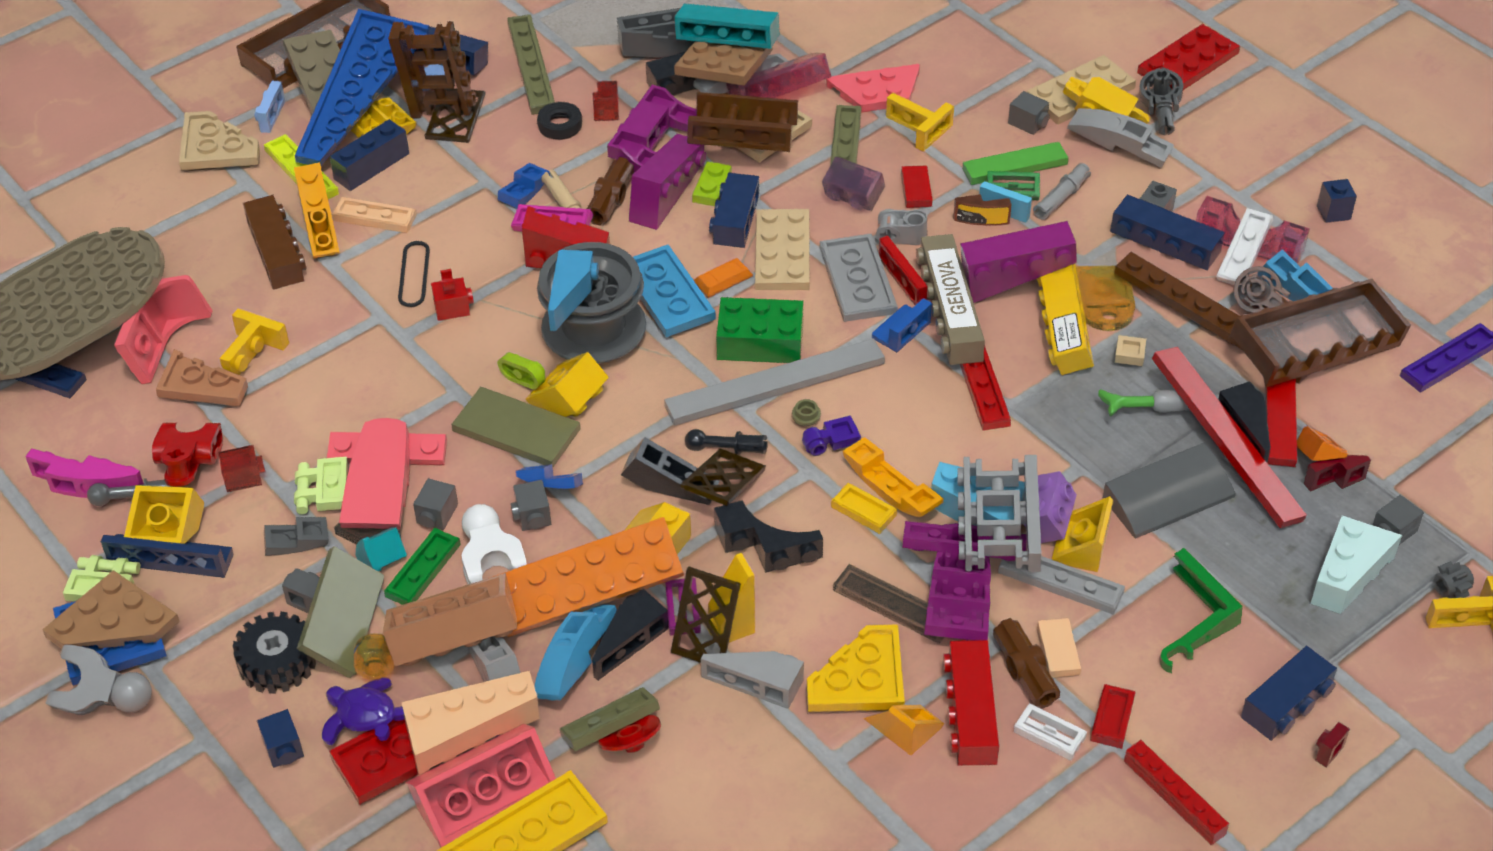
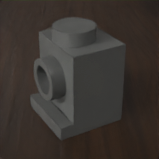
M298 568L289 573L282 584L286 603L308 613L320 577L313 572L307 573Z

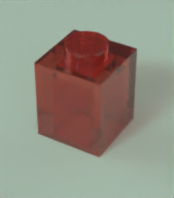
M254 445L218 452L227 492L262 485L260 473L266 472L262 455L256 456Z

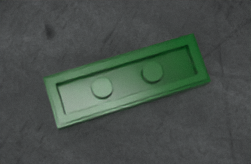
M434 528L384 590L385 597L402 605L417 601L461 545L460 538Z

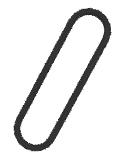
M412 241L403 250L398 300L401 305L406 307L418 306L425 299L430 248L423 241ZM413 245H422L426 248L421 298L415 303H406L402 300L407 250Z

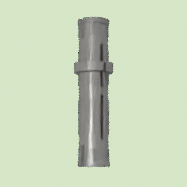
M1079 163L1070 174H1065L1060 179V183L1042 201L1034 206L1035 216L1045 220L1069 195L1075 194L1079 190L1081 183L1091 176V172H1088L1090 168L1084 163Z

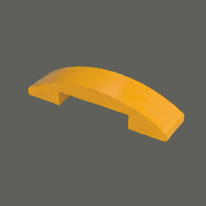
M866 437L843 450V456L860 478L881 498L895 508L909 515L922 517L944 503V498L926 484L915 485L884 460V452Z

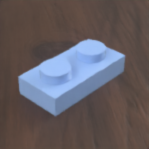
M271 81L268 89L263 93V100L260 106L256 107L255 120L259 123L260 132H271L285 103L283 87L280 81Z

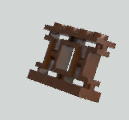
M448 21L446 27H443L442 24H437L433 35H415L412 25H407L405 28L403 22H393L388 40L411 118H421L423 112H426L427 115H432L434 105L453 104L456 114H461L463 110L464 116H470L472 106L476 105V94L474 91H471V75L465 68L466 56L465 52L460 49V33L455 30L454 22ZM445 43L447 51H434V48H443ZM411 49H423L424 51L414 52V55H412ZM443 64L445 75L426 76L423 65ZM456 83V91H445V88H454ZM422 89H434L435 91H426L424 96Z

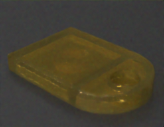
M1076 266L1086 324L1102 331H1116L1128 326L1132 322L1135 312L1132 284L1114 274L1115 266ZM1103 316H1112L1115 319H1106Z

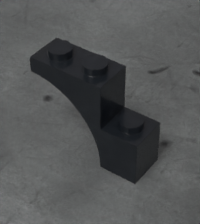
M743 500L730 503L728 506L714 507L715 529L725 553L736 550L740 551L754 546L765 573L783 570L789 566L805 562L809 563L823 558V537L820 530L791 532L771 527L757 519L745 506Z

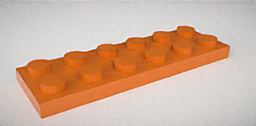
M664 517L504 572L508 579L517 615V629H514L507 636L511 637L563 619L570 612H582L637 593L641 589L645 590L684 576Z

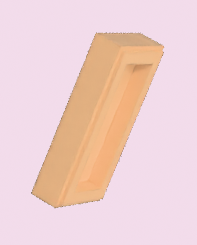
M1069 618L1038 621L1037 629L1042 651L1046 658L1047 670L1052 678L1080 675L1081 666Z

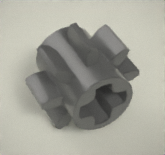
M1451 561L1438 566L1440 573L1434 577V586L1442 597L1465 598L1470 595L1468 589L1473 587L1474 577L1467 566L1460 565V562L1453 564Z

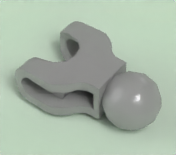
M65 644L62 647L60 657L79 667L81 670V680L77 687L70 691L53 690L49 692L46 704L55 709L77 715L88 714L101 705H115L121 711L136 712L148 704L151 699L152 688L148 679L137 672L121 674L111 670L106 659L95 650Z

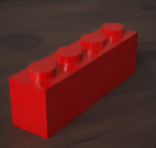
M988 640L950 641L949 654H943V671L950 675V680L945 681L946 699H952V706H948V725L954 726L955 733H950L951 753H957L958 766L997 765L999 738Z

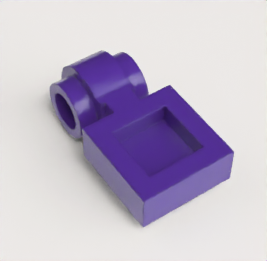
M851 415L825 421L821 430L817 427L806 429L803 432L802 443L808 453L818 456L826 451L828 443H830L833 450H837L861 440V435Z

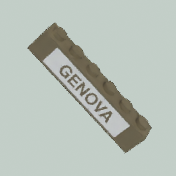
M953 234L921 237L920 248L916 249L917 264H922L921 278L924 282L927 281V299H932V317H937V335H942V353L947 354L950 365L983 362L985 340Z

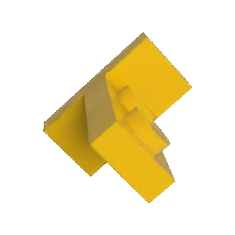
M895 93L887 97L886 117L915 131V148L923 152L953 126L954 106L947 102L938 110L932 112Z
M237 308L232 314L236 334L239 336L219 359L222 369L240 375L241 372L246 370L255 355L261 352L264 345L284 351L289 345L285 324Z
M1493 576L1486 577L1480 596L1432 599L1425 618L1428 628L1490 625L1493 632Z

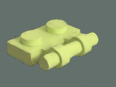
M347 457L317 459V468H310V465L306 462L298 464V471L295 472L294 480L297 485V491L294 493V504L298 514H306L308 506L316 502L317 511L341 509L348 475ZM313 482H316V488H309Z
M91 555L90 558L79 557L77 567L78 569L85 570L72 569L64 588L63 596L65 601H77L113 570L134 584L133 577L130 574H139L140 563L129 562L128 558L119 557L116 560L103 559L102 556Z

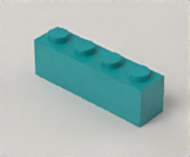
M684 3L674 17L676 39L771 49L780 35L779 12Z

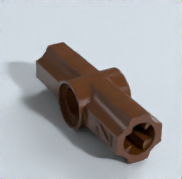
M619 157L617 160H613L604 178L599 177L594 187V196L587 207L593 213L592 224L601 226L608 221L615 206L622 205L626 195V186L634 174V165L627 158Z
M1008 618L1001 621L997 627L993 628V636L1006 656V665L1011 677L1015 681L1020 680L1035 706L1045 708L1052 705L1055 700L1060 698V690L1047 670L1046 658L1042 649L1037 644L1032 645L1018 620Z

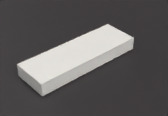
M1249 208L1246 209L1216 275L1218 281L1234 285L1238 276L1244 270L1253 266L1273 222V215Z

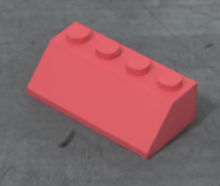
M522 724L406 783L421 816L439 846L443 847L553 781L556 777L535 728Z

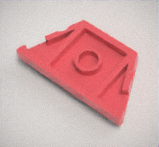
M913 64L826 77V85L829 89H837L840 92V97L846 102L851 103L853 106H862L861 113L886 109L887 97L892 93L911 101L916 78L919 76L920 65Z

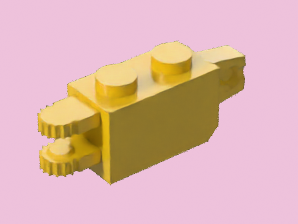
M1071 76L1062 93L1077 103L1075 110H1078V108L1099 109L1126 115L1146 124L1150 121V116L1146 112L1144 113L1135 107L1138 101L1137 97L1100 77H1093L1089 83H1086Z

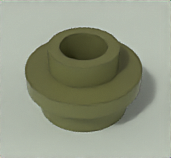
M810 399L798 401L792 410L793 420L803 426L814 425L821 417V410L817 403Z

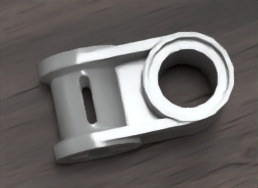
M885 209L878 214V223L880 224L876 231L878 240L887 236L888 230H890L889 237L894 244L920 245L921 237L927 236V215L921 210ZM888 216H890V223H887Z

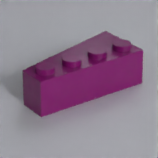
M677 133L632 175L629 222L655 230L660 227L700 167L704 165L706 160L704 145L689 144L688 136Z
M1068 221L960 243L962 266L973 303L1077 263V245Z

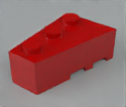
M527 207L521 227L526 267L542 268L547 259L558 250L577 243L601 242L610 244L608 231L580 222H576V225L560 220L558 215L552 214L549 217L535 212L536 208Z

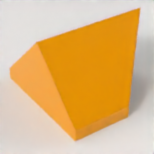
M892 705L889 711L863 718L910 756L944 725V722L921 705Z

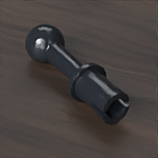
M693 429L686 434L684 440L686 447L692 451H700L705 447L734 448L735 454L740 455L742 452L765 454L768 448V441H764L767 440L766 435H744L741 431H737L735 437L709 436L702 430Z

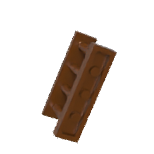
M697 92L696 116H689L688 143L790 152L792 125H797L798 100Z

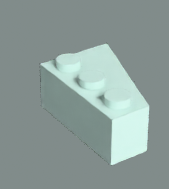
M1341 516L1310 604L1341 614L1361 594L1363 588L1379 575L1380 570L1395 558L1402 535Z

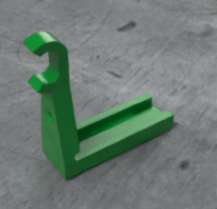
M1185 548L1174 553V557L1178 560L1179 564L1173 567V572L1214 613L1161 651V667L1169 673H1172L1173 661L1169 660L1170 657L1177 653H1183L1187 659L1193 660L1194 649L1232 630L1241 624L1243 606Z

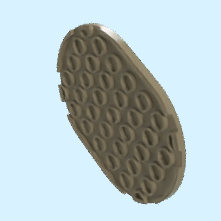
M129 227L111 228L109 232L102 234L95 231L66 243L1 281L0 380L19 378L48 368L110 333L136 314L153 295L163 276L165 259L163 251L156 240L143 230L132 231Z

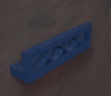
M116 534L115 536L103 535L100 541L108 560H116L118 557L128 558L129 562H139L140 568L220 578H225L234 556L232 547L193 542H186L185 544L129 538L124 537L123 534Z

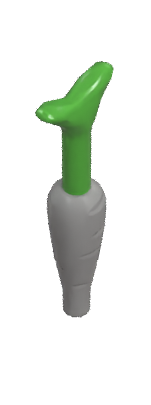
M1101 389L1098 391L1100 399L1109 406L1108 414L1110 416H1113L1119 409L1124 407H1152L1159 413L1190 410L1176 390H1158L1151 396H1120Z

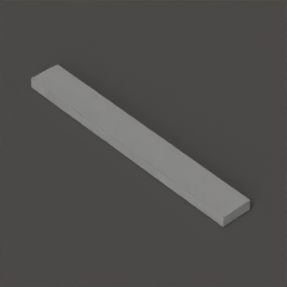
M873 338L664 399V404L675 426L885 364V356Z

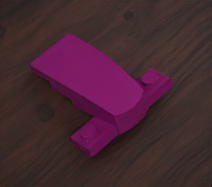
M905 521L902 548H909L914 551L927 550L937 552L929 592L924 635L965 640H988L991 581L990 558L1015 561V556H984V569H978V565H972V571H966L965 560H959V541H965V535H959L958 523L938 525ZM971 525L973 552L978 551V540H993V536H977V526ZM1021 534V536H1005L1006 540H1022V551H1026V534Z

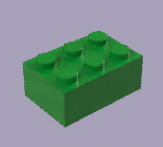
M721 297L716 335L717 360L791 363L801 360L804 301Z

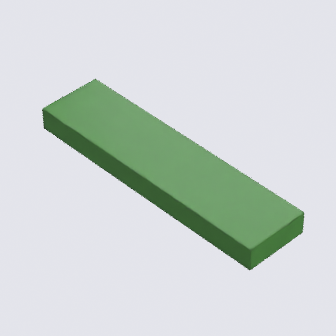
M1054 142L963 162L962 169L971 185L983 183V181L987 182L988 171L1035 172L1067 165L1069 157L1061 144Z

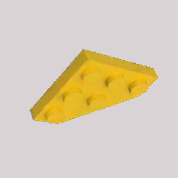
M898 624L866 625L858 632V637L849 645L845 644L833 654L818 672L815 670L807 677L808 712L889 710L892 705H905Z

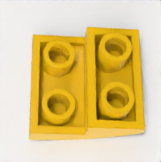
M390 97L381 98L371 104L351 131L359 138L390 119L406 130V134H408L416 127V122Z

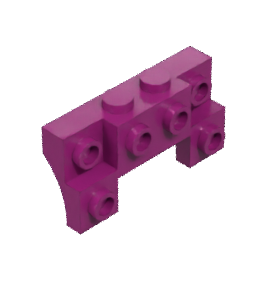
M651 85L637 106L631 109L625 122L619 125L616 134L608 143V157L616 160L619 157L627 158L634 165L635 173L656 153L653 149L669 127L688 132L689 116H696V109L677 100L666 88Z

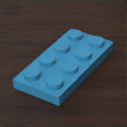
M669 245L633 256L644 281L643 294L640 300L665 337L716 320L715 310Z

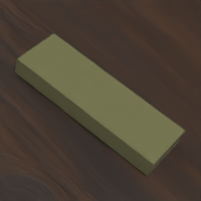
M642 687L561 727L559 730L564 741L576 752L659 710L660 707L658 700Z

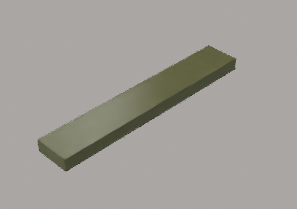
M531 14L508 17V27L531 115L538 114L542 107L555 101Z

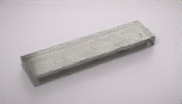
M848 564L833 584V591L939 644L944 638L924 635L928 602L851 564Z

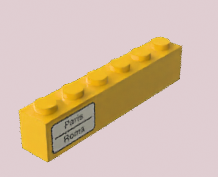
M1076 263L1036 278L1039 287L1043 288L1038 292L1042 306H1046V309L1042 310V316L1045 325H1049V329L1045 330L1049 346L1052 345L1053 348L1048 350L1052 366L1057 365L1061 375L1094 367Z

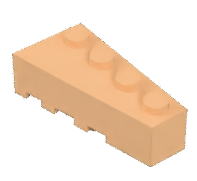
M530 671L402 702L405 724L418 775L429 771V768L442 762L445 763L455 758L456 755L472 747L476 748L486 743L487 740L497 735H502L522 724L527 725L540 719L538 698Z

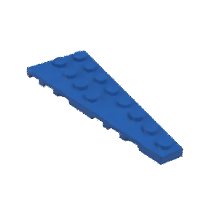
M358 9L296 151L295 162L307 165L320 163V166H322L397 74V67L388 40L393 22H403L405 28L407 25H412L415 35H428L429 25Z

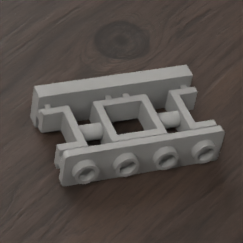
M1024 455V462L1012 459V471H982V459H976V463H970V457H963V468H957L958 486H964V492H958V510H964V516H958L959 535H965V541H959V560H965V570L972 571V565H978V569H984V556H1015L1016 568L1028 565V572H1041L1037 455ZM1024 475L1025 501H1020V490H1004V487H1019V476ZM970 476H976V487H991L992 489L976 490V502H971ZM983 506H1013L1014 520H983ZM1021 524H1026L1027 551H1022V540H1006L1005 536H1021ZM971 525H977V536H993V540H978V551L972 552Z

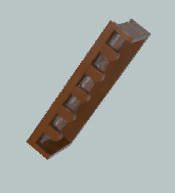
M321 0L237 45L240 64L269 84L271 81H280L284 89L298 80L283 47V39L331 29L341 50L358 9L391 16L389 5L381 0Z
M1368 279L1362 282L1356 281L1351 285L1341 288H1333L1321 294H1312L1297 301H1288L1283 305L1273 308L1267 307L1262 311L1249 315L1243 314L1234 322V327L1229 337L1230 339H1235L1262 374L1266 388L1399 347L1411 324L1373 279Z

